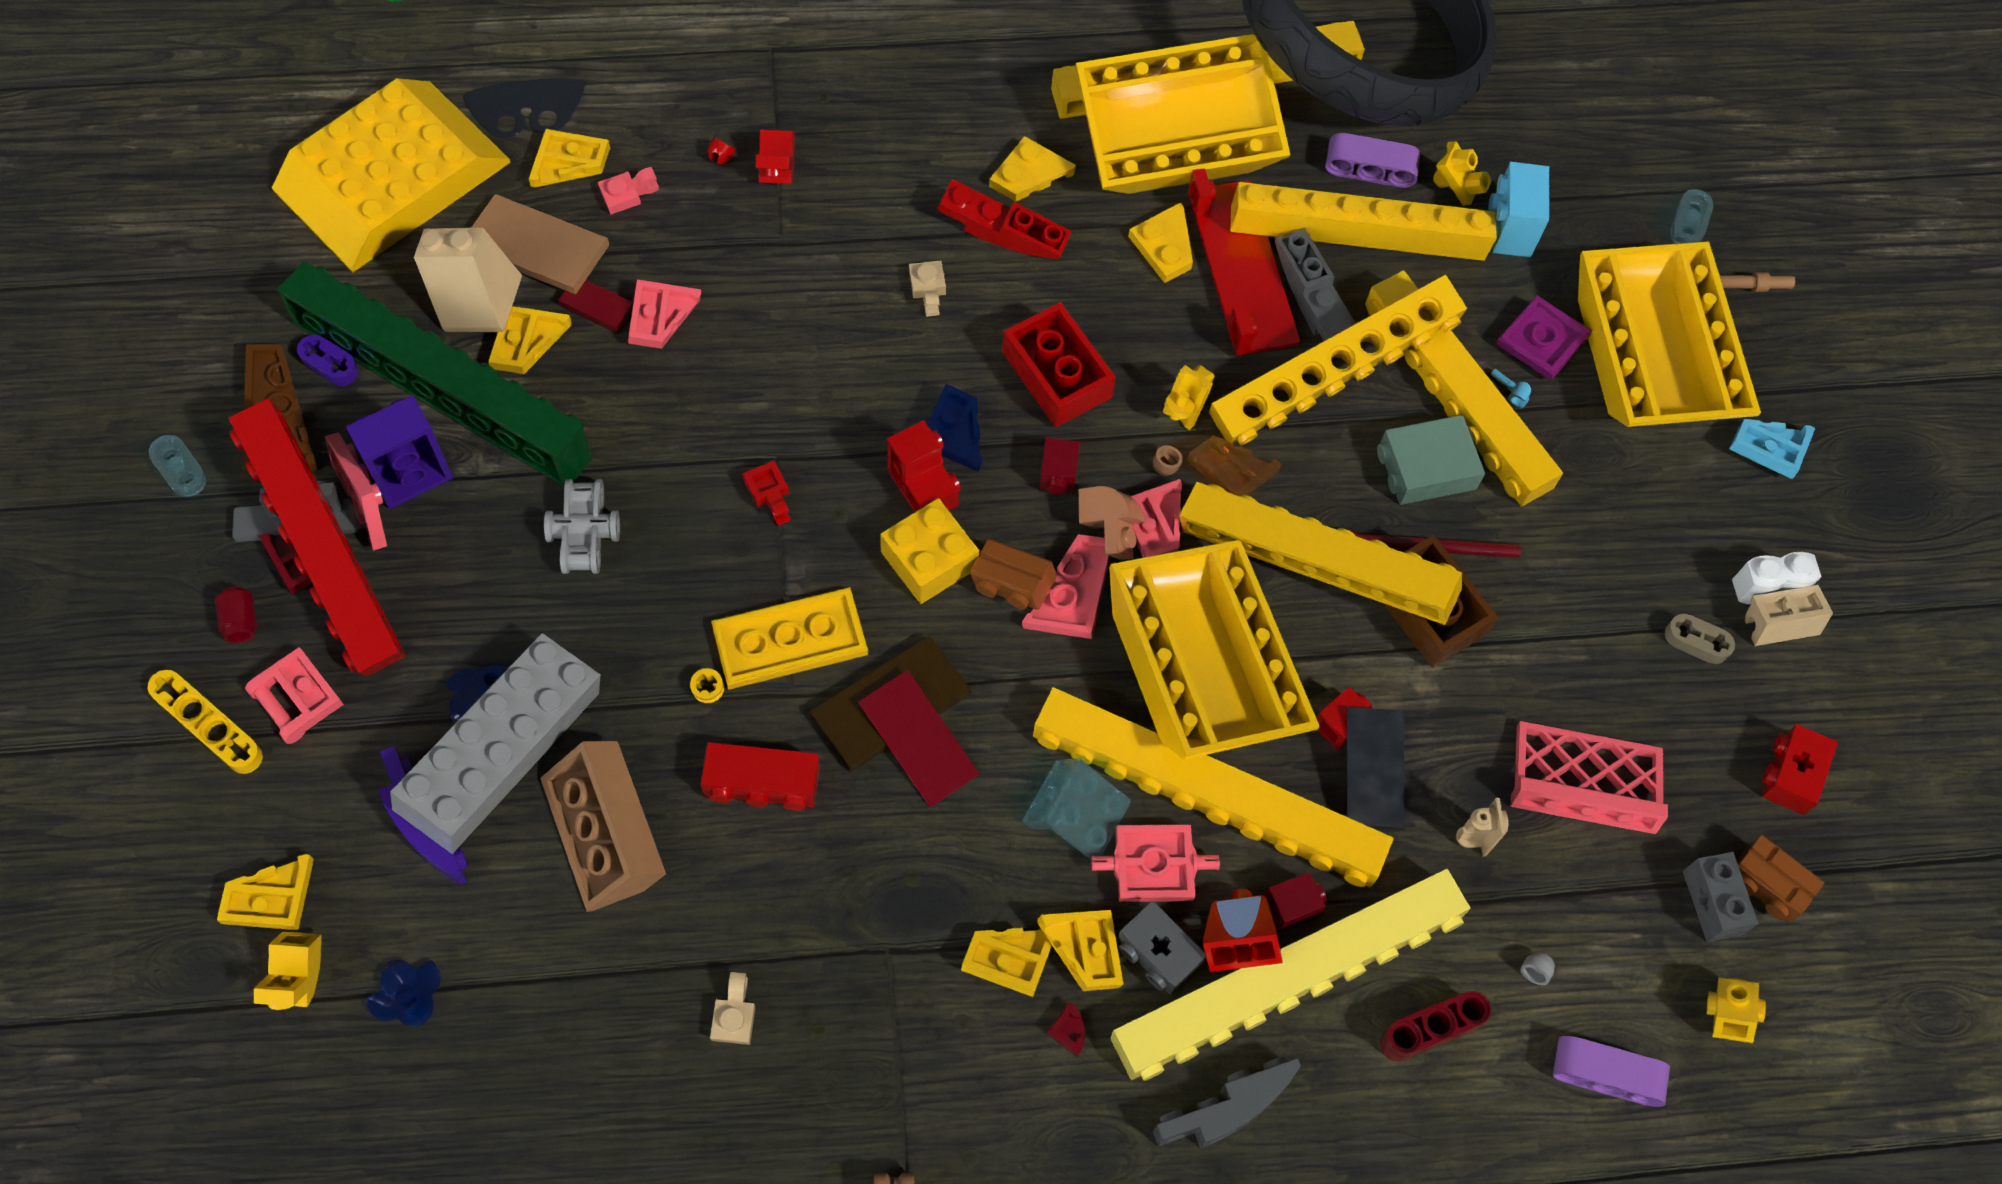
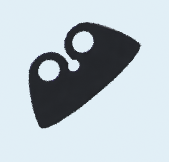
M565 78L518 81L475 89L463 95V99L471 113L487 131L499 138H509L516 136L524 129L525 116L521 114V109L524 107L532 109L529 120L532 128L536 131L544 133L545 129L558 131L563 128L580 102L585 82ZM544 111H552L557 114L558 121L551 127H543L537 121L538 116ZM502 116H513L517 120L515 129L509 132L499 130L497 128V121Z

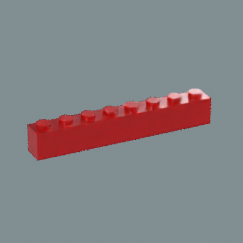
M268 398L229 417L234 428L229 431L230 436L240 451L244 449L250 459L245 465L252 478L256 482L261 481L266 491L261 496L269 511L278 514L282 524L277 526L278 530L288 545L293 544L298 554L293 558L303 576L309 575L314 585L310 589V593L319 608L325 607L330 617L326 624L336 640L341 638L347 650L342 655L349 669L352 672L357 670L359 674L368 677L407 657L280 408Z

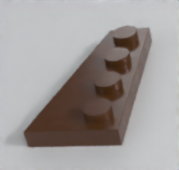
M246 344L244 410L268 398L280 408L311 471H317L315 458L282 344ZM243 449V470L244 472H249L245 463L250 461V459L248 458L245 450Z

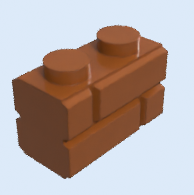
M991 539L985 543L980 552V557L976 559L970 573L977 591L989 598H994L995 595L1007 598V601L1012 606L1022 610L1026 609L1027 606L1036 610L1040 609L1047 597V592L1050 591L1056 580V572L1052 561Z
M1762 834L1747 846L1737 860L1748 895H1754L1762 901L1770 915L1779 920H1786L1789 923L1806 910L1824 885V881Z

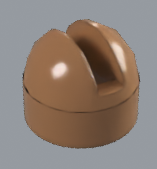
M1172 446L1160 447L1153 458L1155 471L1163 476L1174 474L1182 463L1181 453Z

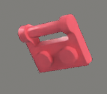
M300 647L254 677L245 687L251 698L258 699L280 728L279 734L287 744L298 741L305 734V731L344 705ZM279 682L302 713L293 720L270 691L271 686Z

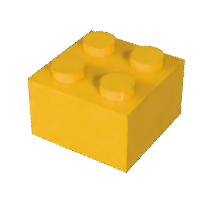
M939 498L880 534L881 553L920 605L969 575L972 566L979 557V549Z

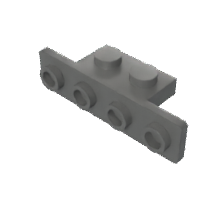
M317 481L343 533L367 532L366 524L361 525L356 516L351 498L342 499L333 483ZM260 488L259 493L261 505L236 507L234 509L232 537L236 542L261 540L259 536L264 533H271L273 537L281 536L277 526L282 524L278 514L276 512L271 513L265 505L261 494L266 492L264 488Z

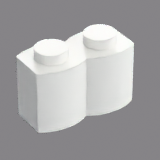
M1793 552L1782 558L1768 555L1755 557L1743 566L1732 579L1738 601L1751 604V598L1755 595L1813 586L1821 578V573L1814 554Z

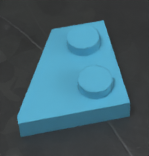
M1744 419L1738 427L1730 450L1793 479L1800 469L1815 428L1805 425L1802 430L1786 429L1785 423H1764L1760 420Z

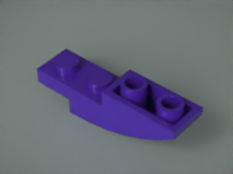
M395 746L381 751L380 753L392 784L379 789L378 792L394 823L416 852L433 868L459 885L466 883L467 880L463 870L468 868L469 865L460 846L451 854L392 810L390 791L414 766L409 756L402 757Z

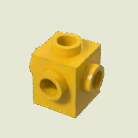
M1719 977L1716 992L1709 991L1706 1014L1714 1015L1713 1037L1753 1043L1757 1023H1764L1766 1000L1759 999V983L1747 982L1741 978L1726 979Z

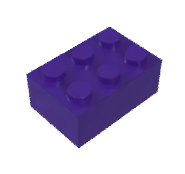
M413 395L405 399L396 400L388 407L372 415L362 416L353 424L346 426L389 509L453 479L433 430Z

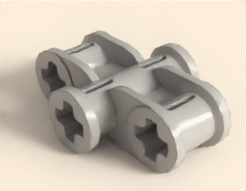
M566 479L564 485V514H554L553 511L545 512L544 533L546 542L562 539L560 547L562 574H569L570 571L591 570L593 574H599L601 538H611L613 542L619 541V511L612 510L610 514H603L604 484L602 479H596L595 482L574 483L572 479Z

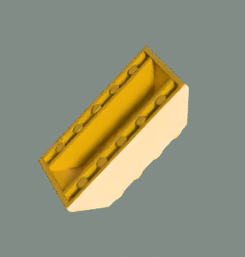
M1254 34L1079 62L1075 65L1103 190L1131 194L1189 184L1192 170L1203 168L1206 169L1209 180L1254 172L1290 156L1268 54Z
M396 78L290 149L272 189L353 273L511 162L430 81Z
M1709 241L1581 252L1578 303L1584 325L1592 331L1588 340L1609 415L1626 427L1760 415V407Z
M1241 540L1110 565L1112 616L1161 743L1185 760L1318 730L1320 727Z

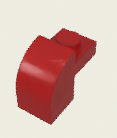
M760 130V154H756L759 182L792 184L795 160V132Z

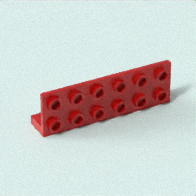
M1205 168L1192 170L1188 196L1235 355L1240 356L1298 346L1300 342L1299 335L1268 236L1230 232L1231 204L1239 182L1215 185L1213 180L1209 181ZM1247 180V181H1240V182H1245V183H1251L1249 180Z

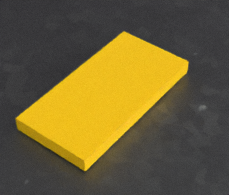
M850 587L711 621L728 690L868 655V648Z

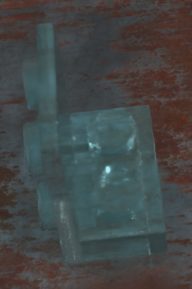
M1081 759L1056 760L1022 822L1032 830L1052 829L1091 860V855L1102 856L1115 832L1116 826L1119 825L1131 801Z

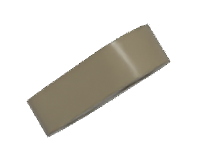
M1678 614L1665 628V638L1671 646L1708 663L1720 664L1735 650V641L1729 632L1692 615ZM1680 626L1686 628V637H1682L1680 635ZM1714 640L1719 642V648L1721 649L1719 652L1713 650L1714 644L1712 642Z

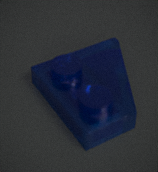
M946 384L927 425L931 431L935 429L942 438L944 444L942 456L978 472L983 461L979 449L980 427L977 422V397Z

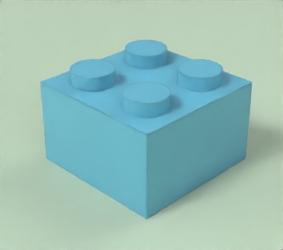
M1510 162L1505 174H1500L1497 182L1496 194H1491L1488 211H1494L1496 214L1497 239L1492 246V253L1523 257L1532 256L1549 221V166Z

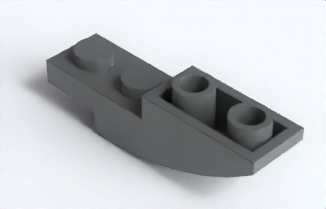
M1303 228L1276 237L1275 244L1288 283L1313 335L1320 334L1323 341H1326L1355 325V321L1333 286V273L1307 230Z
M1285 1057L1273 1059L1263 1064V1071L1250 1074L1249 1069L1233 1073L1227 1077L1228 1083H1225L1220 1090L1223 1102H1220L1218 1097H1213L1196 1105L1198 1110L1183 1115L1182 1110H1176L1161 1116V1123L1157 1124L1153 1130L1158 1146L1195 1134L1201 1149L1239 1131L1268 1108L1291 1082L1301 1066L1298 1058L1286 1062Z

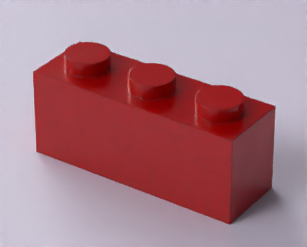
M708 742L701 780L702 791L705 797H709L711 801L717 803H729L731 799L746 801L747 804L755 807H766L768 803L782 804L784 808L794 811L805 810V807L814 808L820 771L819 754Z

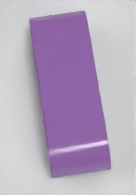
M1338 133L1329 139L1325 168L1330 174L1335 176L1406 188L1413 186L1417 182L1420 151L1415 146L1348 133Z
M1559 1037L1553 1077L1555 1079L1642 1105L1653 1107L1665 1105L1670 1073L1669 1064L1578 1037Z

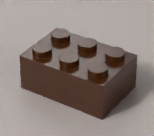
M1432 535L1407 551L1414 552L1424 560L1435 564H1449L1457 571L1462 572V590L1446 625L1384 603L1382 604L1428 664L1434 668L1486 636L1499 617L1438 539Z

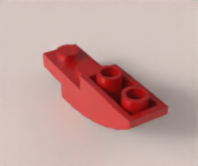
M954 179L951 180L937 209L966 224L963 230L966 233L1012 251L1042 258L1059 259L1072 233L1071 230L1016 202H1013L1010 208Z

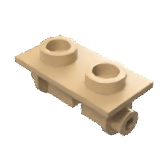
M1495 798L1488 808H1478L1472 812L1465 826L1459 828L1456 833L1457 842L1465 848L1481 847L1482 856H1487L1508 831V816L1505 810H1501L1500 798Z

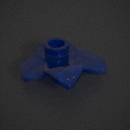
M492 664L483 667L481 670L467 668L452 675L446 682L448 689L456 693L450 702L451 720L458 721L492 686L486 684L487 680L491 677L500 678L507 669L501 665Z
M403 960L389 961L381 972L380 983L383 989L365 998L366 1008L375 1018L381 1021L398 1019L402 1024L418 1026L425 1023L433 1013L434 1001L432 995L441 982L439 968L432 960L425 962L416 970ZM417 1001L415 1006L409 1009V1007Z

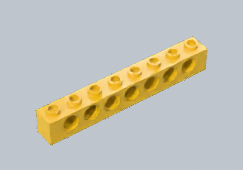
M1444 275L1213 402L1209 414L1229 447L1237 442L1240 445H1244L1258 436V430L1266 426L1269 429H1273L1287 420L1286 415L1296 409L1299 413L1308 410L1317 403L1315 399L1325 393L1328 397L1337 394L1346 387L1344 383L1355 377L1357 381L1366 378L1375 371L1373 367L1384 361L1386 365L1393 363L1404 355L1402 351L1413 345L1415 349L1420 348L1433 339L1431 335L1442 329L1446 333L1454 329L1461 323L1460 318L1467 307L1448 277ZM1418 311H1428L1433 316V320L1426 321L1422 319ZM1389 327H1400L1404 331L1405 336H1394ZM1369 342L1373 344L1376 352H1365L1361 348L1360 343ZM1331 359H1343L1347 364V368L1338 369L1334 367ZM1302 375H1314L1318 380V384H1306L1302 379ZM1273 391H1285L1289 396V400L1285 402L1278 401L1273 396ZM1254 406L1259 410L1260 416L1256 418L1248 417L1244 413L1243 408Z

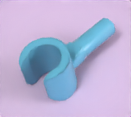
M1494 369L1491 376L1511 391L1508 401L1516 408H1524L1529 401L1530 385L1526 382L1515 383L1500 371Z

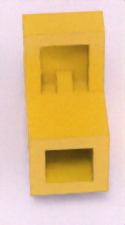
M283 931L269 944L268 975L254 988V1004H267L269 1008L275 1010L288 1009L292 1006L307 1007L310 1004L315 993L320 970L321 934Z

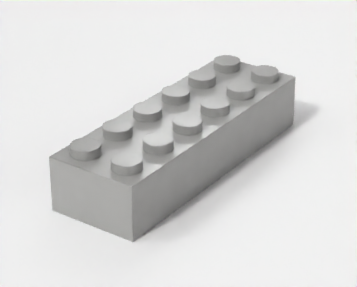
M542 633L390 791L392 810L453 854L599 695L601 675Z

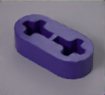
M309 335L300 340L297 345V352L302 363L332 384L346 386L353 383L358 377L359 370L353 357L324 337ZM320 349L323 357H320L315 353L309 355V351L313 350L317 352ZM334 363L341 368L346 366L347 370L335 371L332 364Z

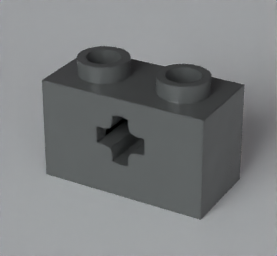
M1734 852L1698 858L1683 870L1706 942L1742 936L1759 924Z
M1153 900L1120 931L1117 942L1120 944L1118 948L1123 956L1131 963L1137 961L1147 971L1146 977L1149 982L1159 991L1165 989L1170 995L1206 959V954ZM1162 945L1166 949L1164 954L1154 955L1152 953L1153 947L1157 949Z

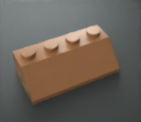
M583 741L540 778L587 912L595 911L644 892L666 875L618 741Z

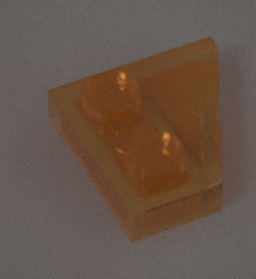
M1214 435L1192 450L1187 458V461L1212 484L1218 485L1226 492L1237 496L1250 495L1276 475L1282 467V464L1275 459L1272 460L1271 464L1252 457V450L1242 446H1234Z

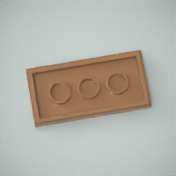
M497 194L493 196L471 227L484 228L519 272L573 294L578 292L610 245L608 239L604 236Z

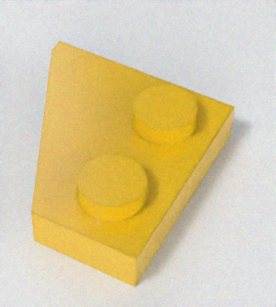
M512 306L504 332L497 333L489 365L495 370L525 374L571 326L570 315Z

